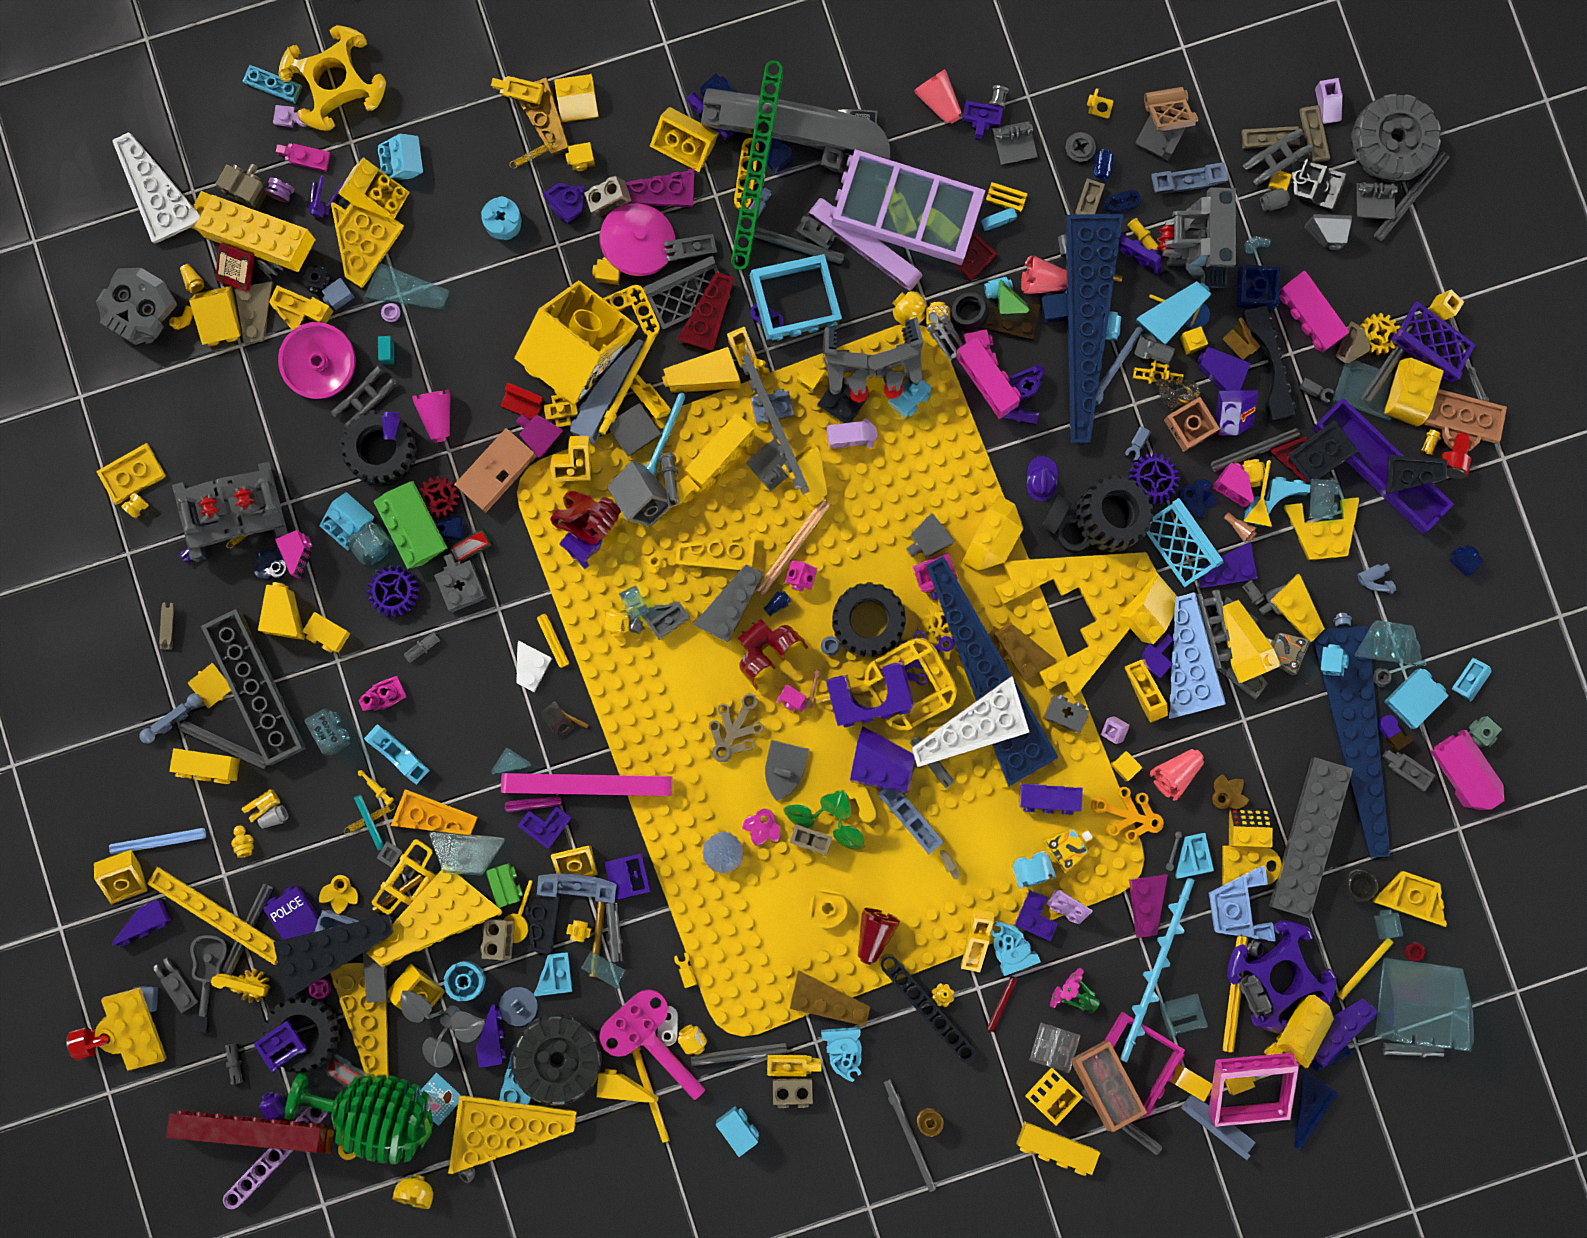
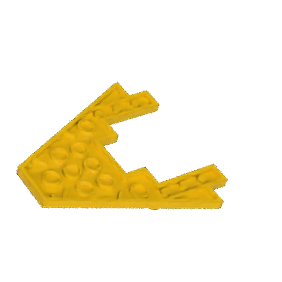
M1146 552L1005 561L1002 565L1010 579L995 586L994 590L1003 605L1052 579L1061 596L1079 588L1096 622L1080 629L1088 647L1039 672L1047 690L1065 682L1069 692L1074 697L1130 629L1119 616L1121 612L1158 573Z

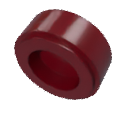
M1411 942L1406 945L1404 954L1409 961L1419 962L1425 956V949L1420 943Z

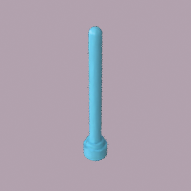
M684 393L678 394L650 463H647L646 468L655 478L658 474L657 464L659 457L664 450L685 400Z

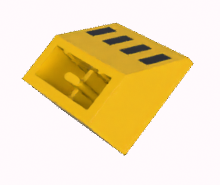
M1052 1067L1025 1095L1056 1126L1083 1098Z

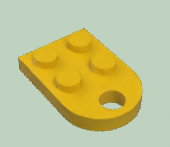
M1222 846V885L1260 866L1265 867L1267 883L1271 884L1279 876L1282 865L1280 857L1274 850L1268 847ZM1270 860L1276 863V869L1272 872L1266 868V864Z

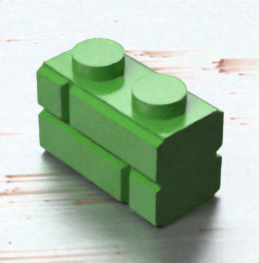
M509 863L486 871L498 908L521 901L523 893L521 886L516 884L517 872L514 866L511 867Z

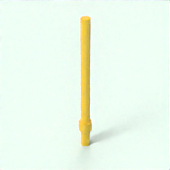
M648 334L609 411H606L603 417L604 421L598 431L600 434L605 435L610 424L614 423L617 417L616 413L656 337L654 334Z
M638 1046L630 1054H633L643 1087L654 1094L640 1053L641 1047ZM657 1102L649 1103L662 1143L667 1142L670 1139Z

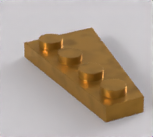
M543 78L534 82L545 86L540 105L517 100L545 145L550 141L554 143L552 144L555 145L553 146L554 148L549 151L552 155L568 150L569 144L547 78Z
M798 970L790 1009L866 1026L870 1006Z

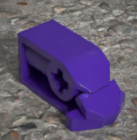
M1036 365L1009 376L1010 381L1008 383L1012 388L1014 386L1017 388L1021 395L1019 397L1020 401L1030 398L1037 393L1042 383L1041 378L1045 373V369L1041 365ZM1025 383L1033 384L1030 391L1027 388L1024 389Z

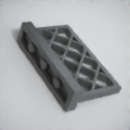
M713 256L643 287L662 330L691 316L693 307L697 306L694 304L698 294L703 296V293L699 292L702 282L710 283L704 280L706 272L713 269L715 273H720ZM692 278L700 281L697 291L687 288L688 281ZM675 286L683 288L680 299L669 295L671 289ZM669 289L668 294L662 293ZM685 290L696 293L693 303L682 300ZM657 294L666 296L663 307L656 305L652 297ZM668 297L679 301L676 311L665 308ZM681 302L691 306L690 312L686 315L677 312ZM664 310L674 314L672 321L664 324L661 318Z

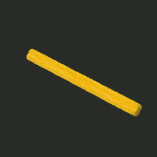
M1238 936L1236 947L1242 944L1247 947L1248 938ZM1244 971L1241 972V974H1242L1241 981H1242L1243 976H1244ZM1231 983L1223 1051L1230 1053L1234 1052L1242 992L1239 983L1235 985Z

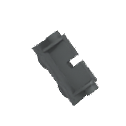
M803 216L801 224L796 228V231L800 232L802 236L815 241L819 246L828 249L834 243V239L837 236L834 234V231L824 225L819 230L817 229L819 222L810 216Z
M1246 975L1239 984L1242 993L1247 998L1250 1010L1256 1018L1262 1012L1264 1014L1271 1012L1272 1006L1266 994L1260 996L1258 994L1264 991L1259 978L1255 975Z

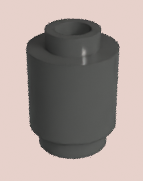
M1283 188L1265 193L1264 196L1260 197L1262 209L1269 212L1287 206L1288 201H1290L1289 193L1287 190L1284 191Z

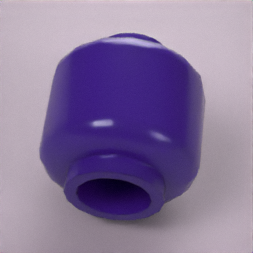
M273 1092L265 1094L262 1097L263 1101L259 1104L265 1119L282 1120L285 1118L286 1101L281 1093L274 1094Z

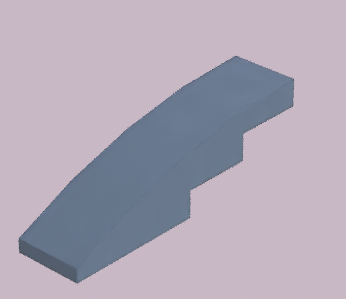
M881 789L877 793L928 855L943 843L941 838L902 792Z

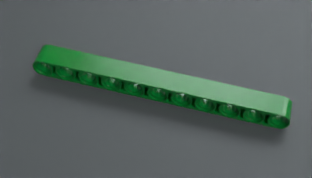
M778 61L768 62L764 70L731 259L732 266L737 270L746 268L751 259L784 72L783 65ZM773 64L779 66V73L777 75H772L769 71L770 66ZM770 83L776 87V91L772 95L766 91V87ZM765 103L772 105V112L770 114L763 112V105ZM762 122H766L769 125L767 133H762L759 129ZM759 141L764 142L766 146L765 151L762 153L756 149V144ZM756 160L762 163V169L759 172L753 169V163ZM751 180H756L759 183L756 191L751 190L749 187ZM748 199L755 201L754 209L750 210L747 208L746 201ZM744 218L751 219L752 226L750 228L743 226ZM741 237L748 239L749 244L747 247L740 245L739 240ZM737 256L745 258V265L740 266L736 263Z

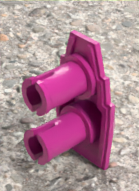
M398 676L372 685L373 687L366 691V694H363L358 701L363 711L372 709L376 711L379 709L384 710L407 696Z

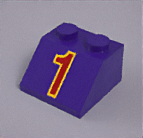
M1219 391L1215 420L1220 428L1218 431L1219 436L1239 435L1254 426L1257 391Z

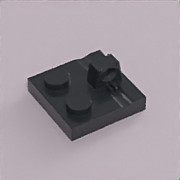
M844 377L841 391L838 394H832L828 388L817 404L818 408L842 424L852 423L867 401L866 399L863 402H855L851 399L849 395L850 390L844 382Z

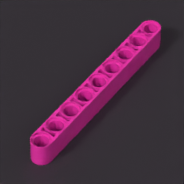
M502 773L501 793L672 796L673 776Z

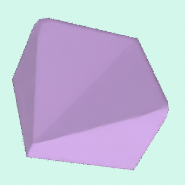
M1115 716L1107 718L1101 735L1115 744L1124 741L1130 725Z

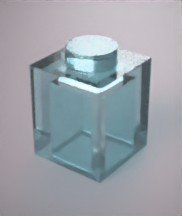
M636 585L619 593L632 620L649 612Z
M1391 909L1379 911L1380 915L1374 916L1379 939L1403 936L1398 912H1392Z

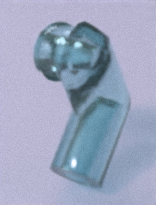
M1254 236L1245 242L1244 252L1252 254L1258 246L1269 248L1271 239Z

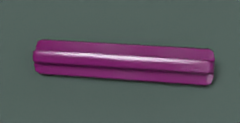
M558 795L510 801L505 803L506 812L561 806L562 797Z

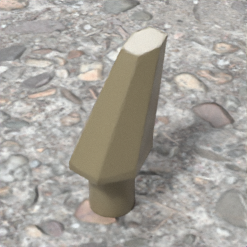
M941 850L940 855L946 871L951 873L953 879L959 878L958 865L945 850Z

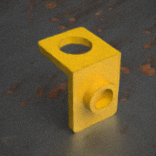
M1096 88L1094 94H1090L1087 106H1090L1088 114L1108 119L1113 106V100L1098 97L1099 89ZM1103 102L1107 105L1108 109L1106 112H1099L1097 105Z

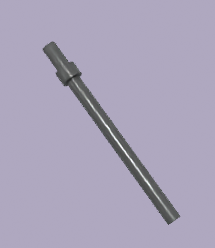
M891 1079L886 1080L883 1083L889 1095L890 1105H893L929 1192L935 1191L936 1186L900 1103L899 1093H896Z

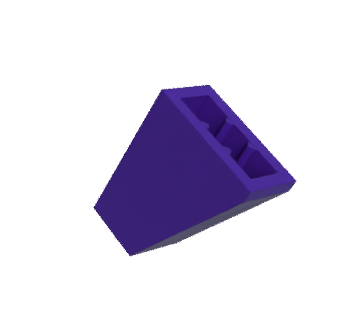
M1207 347L1205 351H1201L1197 359L1200 362L1198 369L1220 391H1240L1251 364L1210 347Z

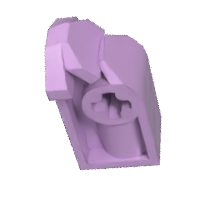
M864 419L863 422L829 425L826 429L829 449L867 444L868 449L872 447L877 437L876 427L868 419Z

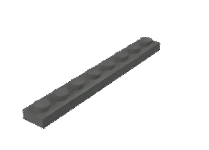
M747 354L742 357L744 360L742 368L745 375L750 374L752 380H749V384L753 391L757 390L758 392L757 402L760 408L763 406L766 412L763 415L767 424L771 423L773 429H770L774 440L778 439L780 445L777 447L781 456H786L788 460L785 462L788 472H793L795 476L792 481L796 490L800 489L802 494L808 493L810 491L753 361L750 355Z

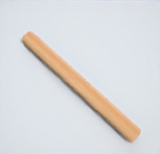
M824 499L816 506L758 585L756 590L762 595L766 594L830 507L828 501Z

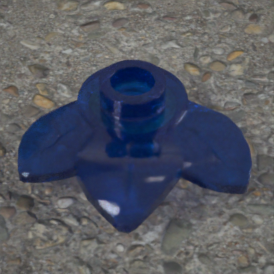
M1199 479L1193 485H1186L1180 492V497L1183 502L1187 503L1188 510L1197 517H1204L1205 508L1213 506L1218 502L1214 494L1208 491L1211 481L1206 479ZM1188 491L1193 494L1192 498L1187 497L1186 493Z

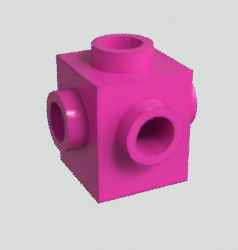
M791 560L785 583L792 585V589L800 592L803 589L811 590L817 568L804 562Z

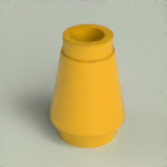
M190 264L183 265L180 271L186 289L191 293L201 291L204 287L203 279Z

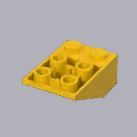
M364 157L354 166L338 194L353 205L390 219H395L410 193Z

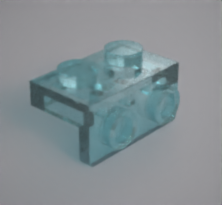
M1331 478V480L1311 479L1310 518L1333 519V514H1337L1338 502H1334V495H1338L1339 483H1335V478Z

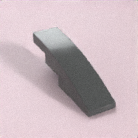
M369 948L363 952L367 1003L388 1000L386 966L381 967L366 954L370 950Z

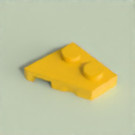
M276 286L269 303L292 330L303 324L306 318L303 312L310 299Z

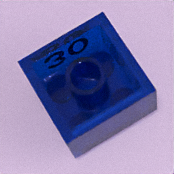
M1243 264L1238 270L1237 307L1257 308L1267 305V309H1275L1279 304L1281 267Z

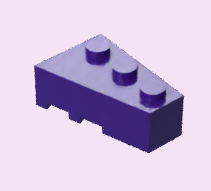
M1020 784L1019 807L1023 808L1024 812H1035V809H1043L1042 813L1054 814V810H1061L1064 815H1074V811H1081L1083 787Z

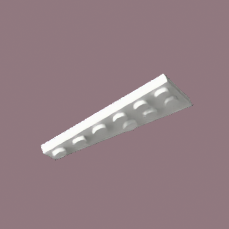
M128 132L112 140L152 243L156 244L195 226L201 215L136 138Z
M1012 676L913 746L912 751L917 767L1029 733Z

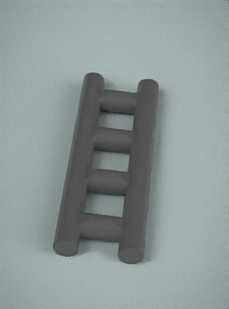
M1219 590L1212 591L1213 597L1203 599L1201 594H1197L1196 597L1216 669L1222 668L1221 662L1232 659V651L1228 647V653L1219 654L1216 643L1226 641L1228 646L1230 638L1229 632L1225 628L1222 608L1224 605ZM1216 605L1218 616L1208 618L1205 607ZM1221 623L1224 634L1213 636L1210 625Z

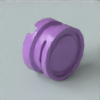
M270 177L268 181L269 186L265 188L264 193L278 201L289 203L291 199L289 196L294 192V187L288 183H283L279 179Z

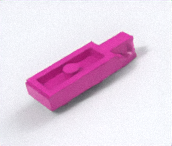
M289 143L288 147L277 145L276 148L278 155L284 156V160L289 161L290 164L324 172L327 171L331 153L328 151Z

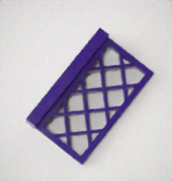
M1418 301L1414 302L1399 331L1391 339L1392 342L1418 361L1443 370L1442 378L1448 383L1460 379L1463 374L1461 371L1476 345ZM1417 309L1422 312V320L1416 319L1415 312ZM1429 321H1434L1437 324L1438 330L1431 331ZM1424 322L1425 333H1420L1418 323ZM1410 324H1413L1415 332L1413 335L1405 331ZM1444 332L1451 334L1452 341L1446 342ZM1439 333L1441 343L1435 344L1432 334ZM1427 335L1430 345H1424L1421 336ZM1460 342L1468 346L1464 353L1460 352L1458 344ZM1453 344L1456 354L1449 355L1447 345ZM1438 346L1443 348L1444 356L1442 357L1436 352V347ZM1457 357V368L1451 364L1450 358Z

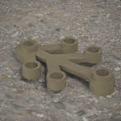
M746 694L743 697V707L733 725L729 716V706L727 704L719 705L718 712L722 716L727 736L723 742L719 732V722L714 720L709 723V729L713 734L716 744L712 751L716 761L726 762L730 759L731 754L743 750L750 751L754 748V742L751 739H746L741 744L730 745L735 738L752 733L760 734L763 731V725L760 722H755L752 726L740 729L749 710L757 706L758 701L755 695ZM748 698L753 699L754 703L752 705L746 704ZM722 706L727 707L726 713L720 712ZM712 723L718 724V728L716 730L711 729ZM756 724L761 726V730L758 732L754 730ZM747 741L752 743V747L749 749L745 747V742ZM720 749H724L726 751V754L724 756H720L718 754Z

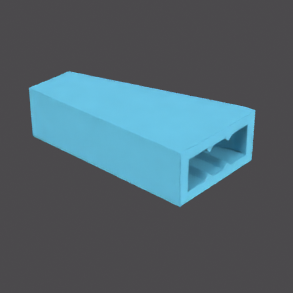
M1196 281L1139 316L1135 323L1142 327L1147 334L1156 338L1157 342L1166 345L1211 295L1210 289L1204 283Z

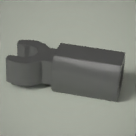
M1306 377L1299 387L1300 390L1314 397H1319L1321 402L1325 404L1330 402L1325 397V393L1334 394L1332 389H1324L1321 385Z

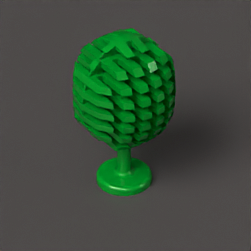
M302 1073L296 1076L288 1095L285 1119L295 1121L303 1105L332 1112L334 1129L336 1127L335 1143L341 1147L344 1141V1151L349 1154L354 1152L356 1157L364 1158L366 1154L368 1161L375 1162L377 1159L379 1163L385 1164L389 1159L390 1164H397L402 1159L405 1150L404 1162H408L415 1154L418 1145L421 1144L422 1149L432 1133L433 1117L431 1107L428 1112L429 1094L423 1091L421 1096L420 1086L414 1083L410 1088L408 1080L401 1079L399 1082L398 1077L391 1075L387 1079L385 1074H378L377 1077L375 1074H366L360 1083L361 1075H358L350 1082L345 1094L343 1087L335 1100L307 1094L308 1077Z

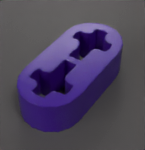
M755 304L750 310L751 318L762 325L760 315L756 317L755 310L758 311V306ZM768 308L770 318L772 320L778 318L780 323L772 327H782L784 325L783 317Z

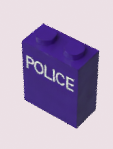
M291 886L283 891L284 895L280 898L276 896L266 902L267 906L263 909L282 940L315 932L319 916L301 887L294 888V886Z

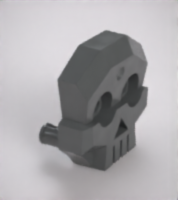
M142 268L117 269L108 289H103L96 300L101 319L99 323L135 345L142 342L146 344L152 343L164 327L162 322L177 306L168 285ZM127 293V297L122 299V295ZM147 308L152 309L150 313H146ZM128 316V321L122 319Z

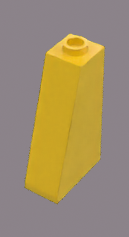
M728 347L663 369L665 376L662 379L665 388L669 387L671 393L741 388L740 378Z

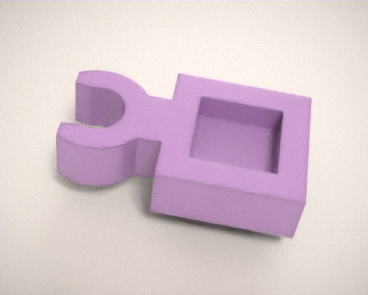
M275 106L273 120L275 126L293 128L294 122L302 127L307 126L300 121L298 112L295 113L296 109L294 107Z

